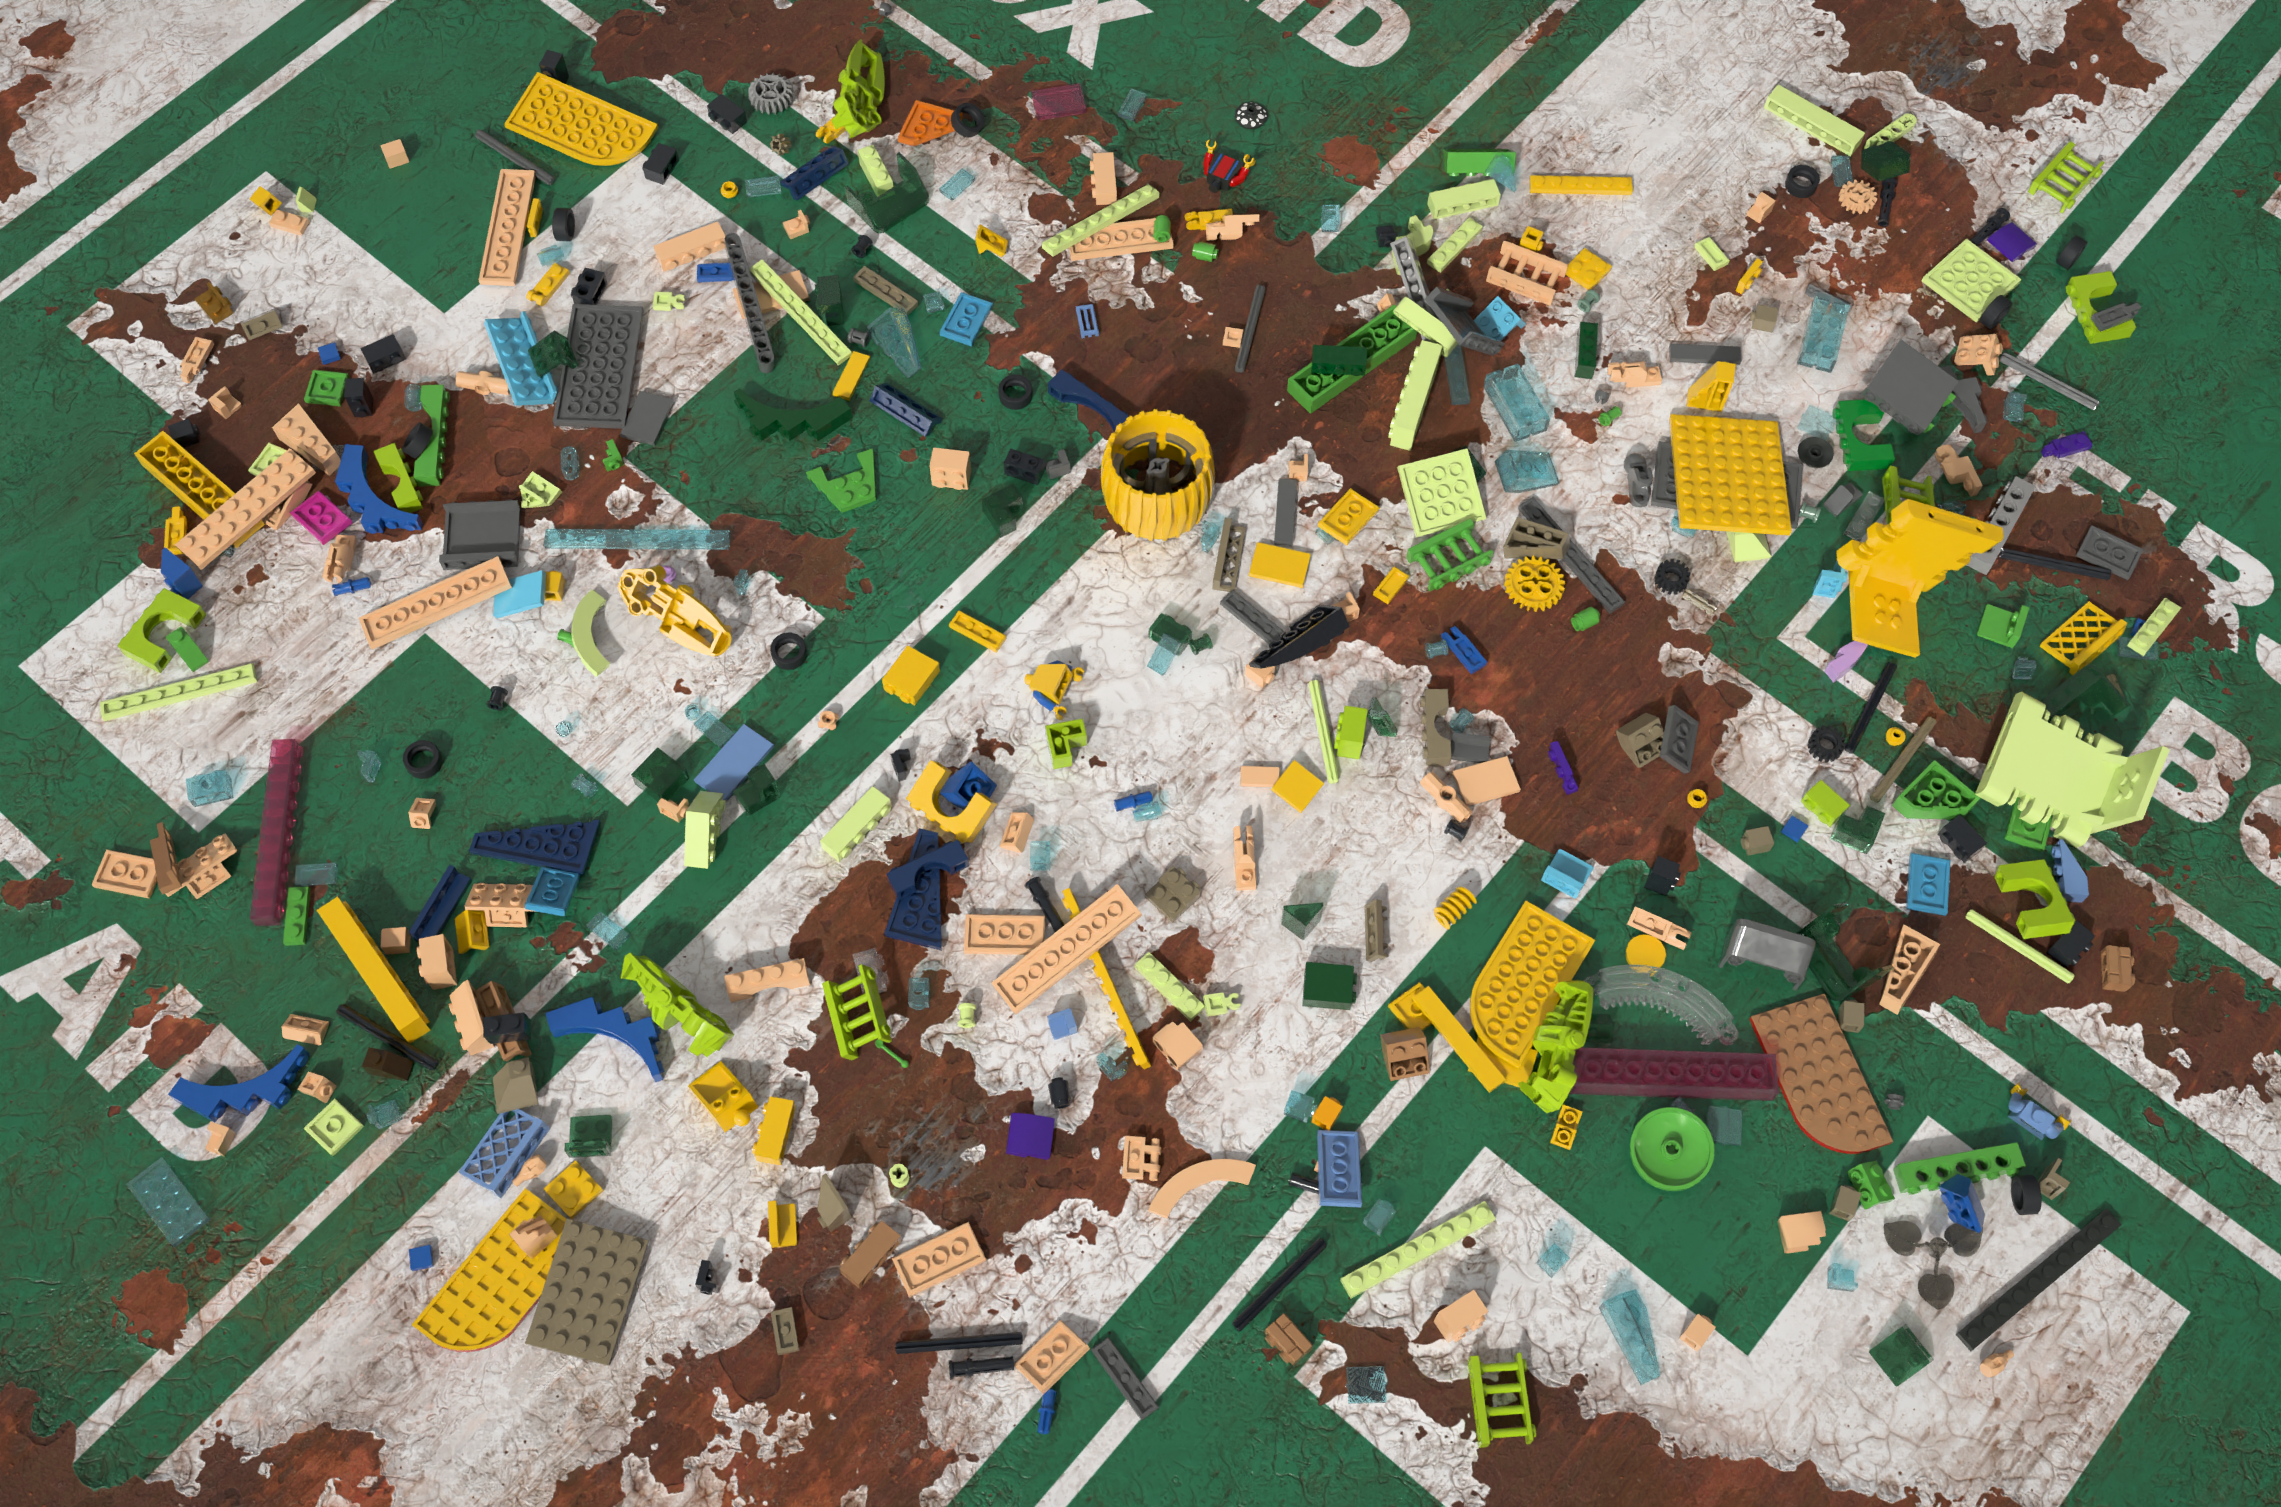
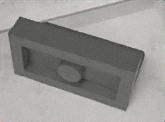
M1454 732L1451 738V760L1474 763L1487 762L1491 737Z

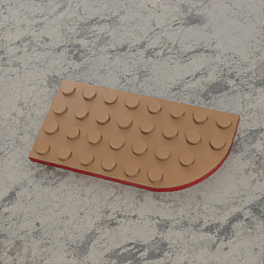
M1825 994L1766 1011L1749 1018L1795 1122L1810 1139L1825 1148L1846 1154L1864 1153L1893 1142Z

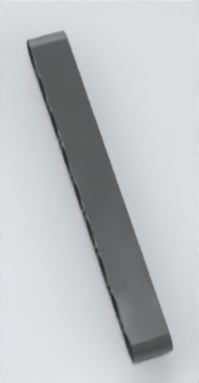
M729 233L724 238L725 250L758 367L763 373H771L775 368L774 354L739 235Z

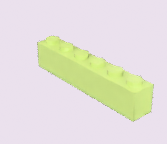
M1779 84L1770 93L1764 106L1770 112L1850 157L1859 147L1865 135V132Z

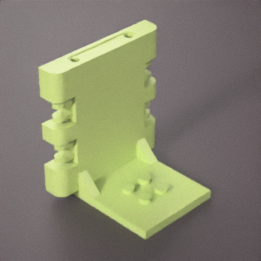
M2023 692L2015 694L1975 795L1997 807L2004 805L2006 802L2012 806L2016 798L2019 797L2017 809L2022 811L2019 818L2031 825L2039 821L2046 823L2050 816L2053 815L2051 827L2055 829L2053 836L2063 839L2065 843L2075 848L2083 846L2092 833L2144 818L2170 749L2161 746L2130 757L2121 756L2123 751L2121 744L2100 733L2094 735L2088 733L2082 741L2081 738L2084 730L2079 727L2078 721L2066 715L2061 717L2055 715L2051 723H2048L2050 712L2045 709L2046 705Z

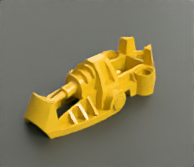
M660 565L650 568L624 570L617 587L632 615L639 616L645 614L647 616H656L662 620L659 627L662 634L693 651L710 656H720L729 648L732 641V627L724 625L705 604L694 597V590L688 585H679L676 589L665 582L666 571ZM644 584L657 587L655 594L651 598L646 595L648 588L643 586ZM701 625L704 629H709L714 633L712 645L695 631V628Z

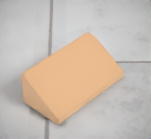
M1011 812L1000 843L1001 848L1020 853L1024 851L1034 819L1027 812Z
M290 1014L282 1025V1036L286 1039L321 1045L329 1027V1022Z

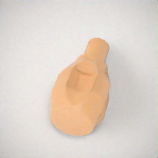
M539 1154L530 1157L524 1162L519 1175L512 1180L513 1184L518 1187L522 1182L538 1177L547 1166L546 1160Z
M2008 1349L2003 1353L1991 1354L1980 1364L1982 1374L1986 1377H1994L2002 1372L2008 1360L2014 1357L2013 1351Z

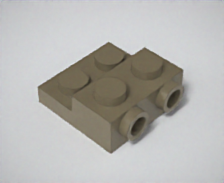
M1174 866L1169 868L1159 878V882L1145 893V898L1172 923L1192 906L1201 895L1199 884L1194 880L1190 882L1186 878L1185 871L1180 867L1176 869Z

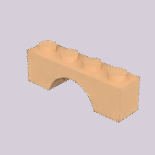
M804 958L724 976L727 994L731 1002L749 999L755 993L767 988L786 987L794 989L810 985Z

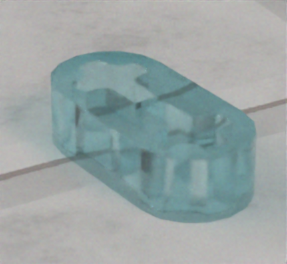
M568 446L563 448L560 454L561 471L565 479L574 480L579 476V457L576 449ZM568 454H572L571 460H568ZM572 466L573 470L571 471V473H568L569 467Z

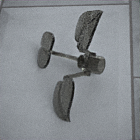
M1910 1221L1885 1223L1883 1227L1888 1245L1899 1255L1910 1256L1914 1253L1916 1247H1927L1929 1255L1935 1258L1934 1275L1925 1274L1918 1281V1292L1923 1300L1935 1309L1941 1310L1946 1307L1954 1295L1955 1287L1952 1278L1948 1274L1938 1275L1940 1257L1944 1255L1947 1248L1951 1247L1955 1254L1959 1256L1969 1257L1974 1255L1980 1247L1983 1229L1978 1233L1956 1223L1946 1229L1944 1233L1945 1240L1935 1237L1930 1243L1926 1241L1919 1244L1918 1242L1922 1237L1921 1231L1916 1224Z

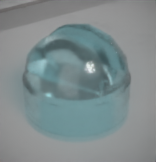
M690 704L685 707L684 713L688 720L694 721L700 717L701 711L697 705Z
M566 720L556 725V732L561 737L568 736L573 730L571 722Z

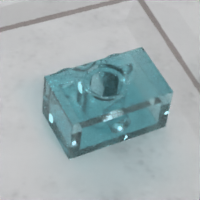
M215 770L209 774L194 775L186 779L188 800L194 807L234 798L232 780L225 770Z

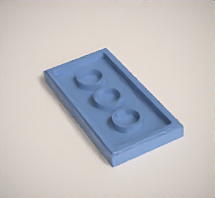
M743 724L694 781L708 792L723 793V800L727 801L769 754L774 745Z
M1317 1130L1319 1206L1361 1207L1359 1132Z

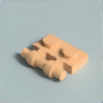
M1125 1136L1122 1178L1143 1180V1172H1149V1180L1157 1181L1158 1173H1160V1165H1158L1159 1155H1161L1160 1139H1152L1150 1146L1145 1145L1146 1137ZM1145 1154L1151 1155L1150 1164L1144 1163Z

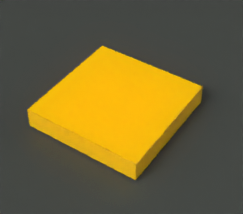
M1293 760L1270 790L1299 813H1302L1324 783L1297 761Z
M1420 982L1391 1002L1388 1007L1406 1029L1420 1027L1423 1031L1432 1023L1412 1000L1415 995L1425 989Z

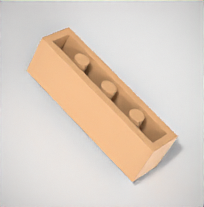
M717 221L653 247L656 257L665 272L723 250L725 248V234Z

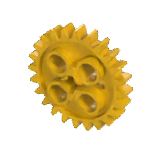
M1534 555L1531 560L1525 556L1524 562L1518 559L1517 564L1512 563L1511 568H1508L1505 575V593H1510L1509 599L1515 598L1514 605L1521 603L1520 608L1527 606V611L1531 607L1534 608L1535 612H1537L1539 607L1542 611L1545 610L1546 606L1551 609L1552 603L1556 605L1558 599L1561 600L1565 589L1564 575L1559 574L1560 568L1554 569L1555 563L1549 565V559L1543 562L1541 556L1538 560L1535 559Z

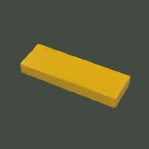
M853 351L832 392L834 397H841L844 400L850 401L870 361V356Z
M960 610L949 623L951 629L996 653L1007 639L1006 635Z

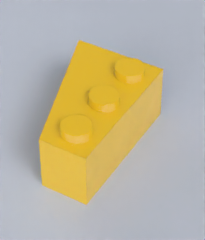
M1717 361L1688 389L1686 406L1722 412L1734 383L1736 364Z

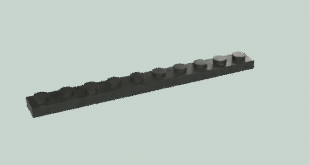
M2105 1209L1955 1335L1970 1352L2118 1229L2121 1226L2120 1222L2108 1209Z

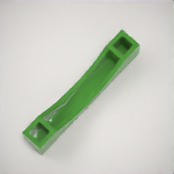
M422 385L420 401L424 410L431 417L433 434L427 448L415 461L414 479L418 487L440 486L441 478L444 477L442 463L445 462L443 448H446L444 433L447 432V423L445 421L446 417L449 416L447 402H450V395L448 391L446 392L444 385Z

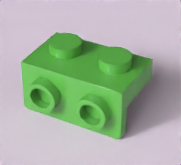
M1877 1161L1861 1163L1847 1172L1857 1192L1861 1193L1860 1201L1865 1210L1895 1199Z

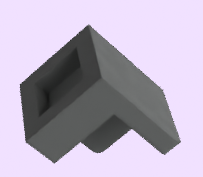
M1064 449L1057 451L1058 459L1044 463L1049 479L1070 474V463Z

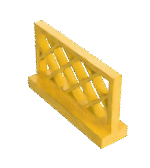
M2089 601L2040 644V647L2070 668L2069 673L2076 676L2123 635L2127 622L2123 619L2117 621ZM2090 609L2095 613V616H2086L2085 611ZM2083 621V627H2074L2073 622ZM2086 621H2096L2097 627H2087ZM2100 621H2107L2111 626L2101 627ZM2061 632H2071V637H2061ZM2074 632H2084L2085 637H2075ZM2088 632H2098L2099 636L2097 638H2089ZM2050 642H2059V648H2052L2048 644ZM2062 642H2072L2073 648H2063ZM2076 642H2086L2087 647L2077 648ZM2064 653H2074L2075 658L2070 661L2064 656Z

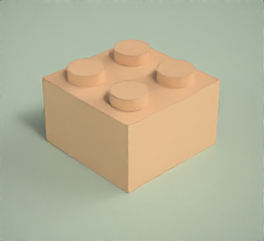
M933 448L930 461L932 486L968 490L971 475L969 452Z
M440 934L419 939L417 954L419 959L421 958L422 965H419V973L421 977H424L426 984H429L433 990L457 985L453 948L446 937Z
M1472 1290L1439 1311L1434 1323L1448 1343L1453 1340L1456 1343L1463 1339L1470 1329L1475 1331L1480 1328L1486 1320L1485 1317L1489 1311L1475 1290Z

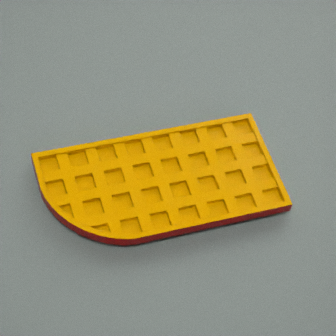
M525 1188L412 1323V1326L436 1345L456 1352L480 1351L504 1341L518 1328L539 1302L566 1218ZM541 1216L558 1237L531 1259L509 1234L523 1220L528 1221L531 1218L535 1219Z

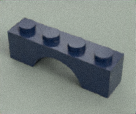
M949 841L937 850H930L918 859L913 858L901 867L892 868L886 874L897 899L900 900L916 892L917 880L925 871L943 869L952 875L969 867V861L959 841Z

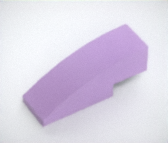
M1853 641L1839 649L1835 656L1836 659L1829 662L1825 669V673L1833 683L1846 675L1855 666L1868 644Z

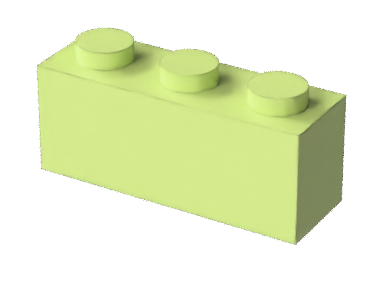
M874 145L859 149V163L878 200L895 195L893 181Z

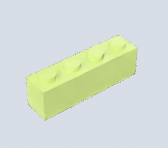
M1494 179L1483 180L1473 184L1429 193L1427 204L1433 219H1439L1498 206L1501 194Z
M872 786L820 840L822 849L839 862L843 858H847L852 848L856 844H860L864 840L865 835L875 829L878 821L890 813V799Z

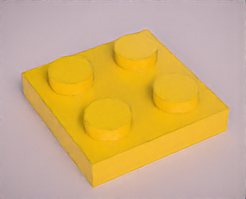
M1584 248L1568 264L1566 275L1586 289L1593 290L1611 271L1612 266Z
M576 1160L544 1188V1191L571 1220L604 1191Z

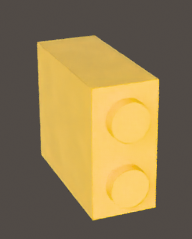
M907 645L882 678L883 688L887 693L895 694L903 702L911 703L915 706L939 674V663Z

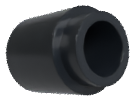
M1063 1077L1052 1079L1051 1083L1048 1084V1089L1054 1109L1069 1107L1071 1094L1068 1081L1063 1080Z

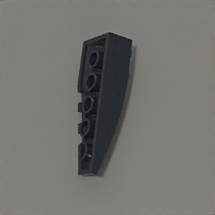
M1319 604L1289 626L1290 630L1287 633L1282 632L1279 635L1280 640L1270 643V649L1262 651L1249 665L1250 667L1260 669L1277 666L1296 660L1322 646L1328 645L1331 642L1330 640L1342 635L1344 630L1350 627L1342 607Z

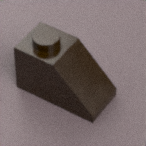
M369 1047L362 1067L370 1075L408 1082L414 1062L390 1051Z

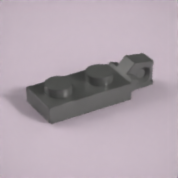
M1811 283L1805 291V294L1811 298L1818 296L1821 298V302L1830 305V303L1836 305L1835 309L1843 313L1846 311L1850 312L1854 306L1852 303Z
M2138 302L2130 306L2121 303L2092 315L2091 320L2101 332L2130 321L2135 317L2134 315L2138 314L2141 306Z

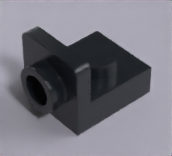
M1393 225L1376 227L1375 232L1379 248L1391 247L1390 243L1394 242L1397 237V233H1394Z
M908 748L898 749L890 754L891 763L899 782L906 780L905 772H908L905 761L911 759Z
M707 1260L701 1261L695 1285L700 1290V1293L712 1295V1292H719V1287L717 1284L708 1283L712 1281L715 1269L712 1268L711 1262Z

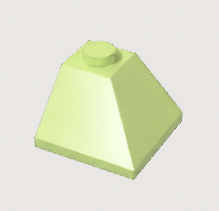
M1726 531L1734 562L1771 558L1765 534Z

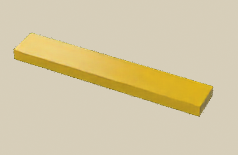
M1429 986L1413 997L1412 1000L1489 1093L1506 1081L1505 1077Z

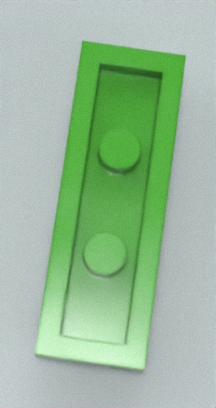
M308 886L288 888L283 938L285 946L306 945L311 891Z

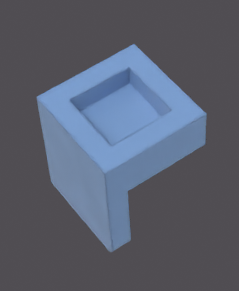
M1071 1008L1047 1016L1054 1040L1077 1033V1025Z

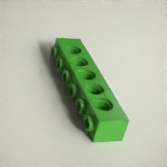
M2018 1142L1901 1163L1893 1171L1900 1193L1908 1192L1909 1195L1920 1193L1923 1189H1928V1191L1938 1190L1941 1184L1957 1174L1970 1178L1972 1183H1977L1981 1181L1980 1179L1995 1180L2004 1174H2007L2008 1177L2020 1174V1170L2026 1165ZM1996 1159L2000 1160L2003 1166L1998 1165ZM1976 1163L1981 1164L1982 1167H1983V1170L1979 1169V1168L1976 1166ZM1956 1166L1962 1168L1963 1174L1957 1171ZM1936 1170H1940L1944 1177H1940ZM1916 1173L1921 1174L1924 1181L1919 1180Z

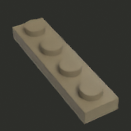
M866 266L853 277L854 282L906 316L918 306L916 299Z

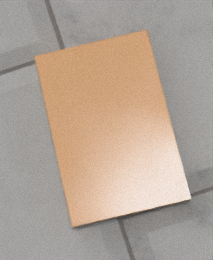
M1507 756L1454 770L1452 773L1462 800L1467 806L1515 794L1521 790Z
M106 850L92 886L94 888L150 899L157 883L154 860L152 858Z
M1059 1320L1014 1366L1044 1395L1090 1348L1065 1323Z

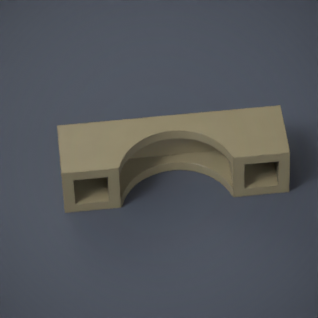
M1425 689L1424 695L1420 696V707H1423L1424 712L1421 713V724H1424L1421 739L1425 741V747L1422 749V758L1426 759V766H1449L1451 761V741L1442 737L1434 725L1438 718L1447 714L1449 707L1448 689Z

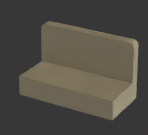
M275 309L241 322L249 340L283 327Z
M2059 1157L2044 1169L2038 1179L2041 1193L2051 1200L2062 1193L2070 1183L2055 1173L2062 1162V1159Z

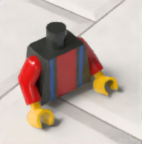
M1209 139L1206 142L1208 152H1206L1203 162L1204 175L1207 176V183L1210 184L1209 190L1213 193H1217L1219 189L1229 191L1232 187L1242 184L1250 171L1249 167L1255 164V158L1253 157L1251 162H1248L1250 155H1245L1244 165L1243 162L1216 151L1213 154V150L1217 148V143L1215 141V145L1209 147Z

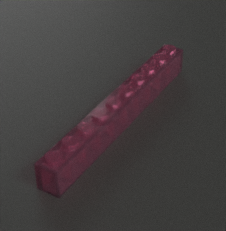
M296 739L272 740L250 913V920L255 926L280 925L281 918L284 917L282 905L283 900L286 899L285 882L288 881L289 846L293 842L291 829L295 825L293 812L297 808L295 795L299 790V783L297 781L298 775L301 773L299 761L300 757L303 756V748Z

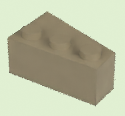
M1517 517L1503 546L1504 558L1524 559L1527 556L1528 559H1531L1534 555L1535 559H1539L1540 556L1542 559H1563L1570 545L1569 533Z

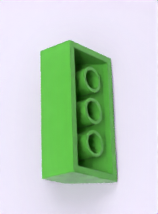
M1443 149L1444 169L1446 173H1449V176H1459V173H1466V176H1476V173H1483V176H1493V173H1500V176H1510V173H1515L1516 152L1512 149Z

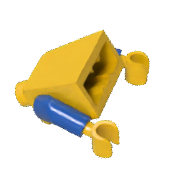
M1056 660L1048 664H1040L1034 674H1026L1025 684L1029 685L1033 692V697L1049 711L1053 710L1056 719L1063 720V717L1058 712L1061 711L1066 714V708L1063 706L1057 707L1056 704L1060 705L1071 678L1076 682H1080L1084 670L1081 667L1073 669V666Z

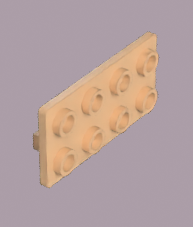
M226 833L215 837L211 843L197 849L193 855L178 862L182 887L165 893L168 897L186 886L194 897L198 899L231 877L221 862L237 852V849Z
M504 883L473 884L465 903V910H485L486 923L490 927H527V911L531 910L525 909V903L533 885Z

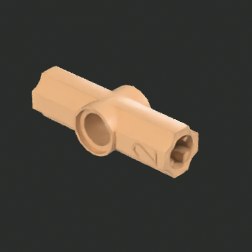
M459 371L456 374L455 384L457 387L473 389L482 395H488L490 392L511 394L505 378L495 377L487 371H480L479 374Z
M1433 771L1425 775L1420 781V784L1436 799L1437 805L1441 809H1446L1459 824L1464 823L1472 815L1473 811L1456 795L1454 788L1447 786ZM1442 796H1448L1450 799H1444Z

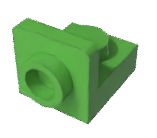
M613 439L606 441L608 457L603 459V463L607 472L616 470L624 465Z

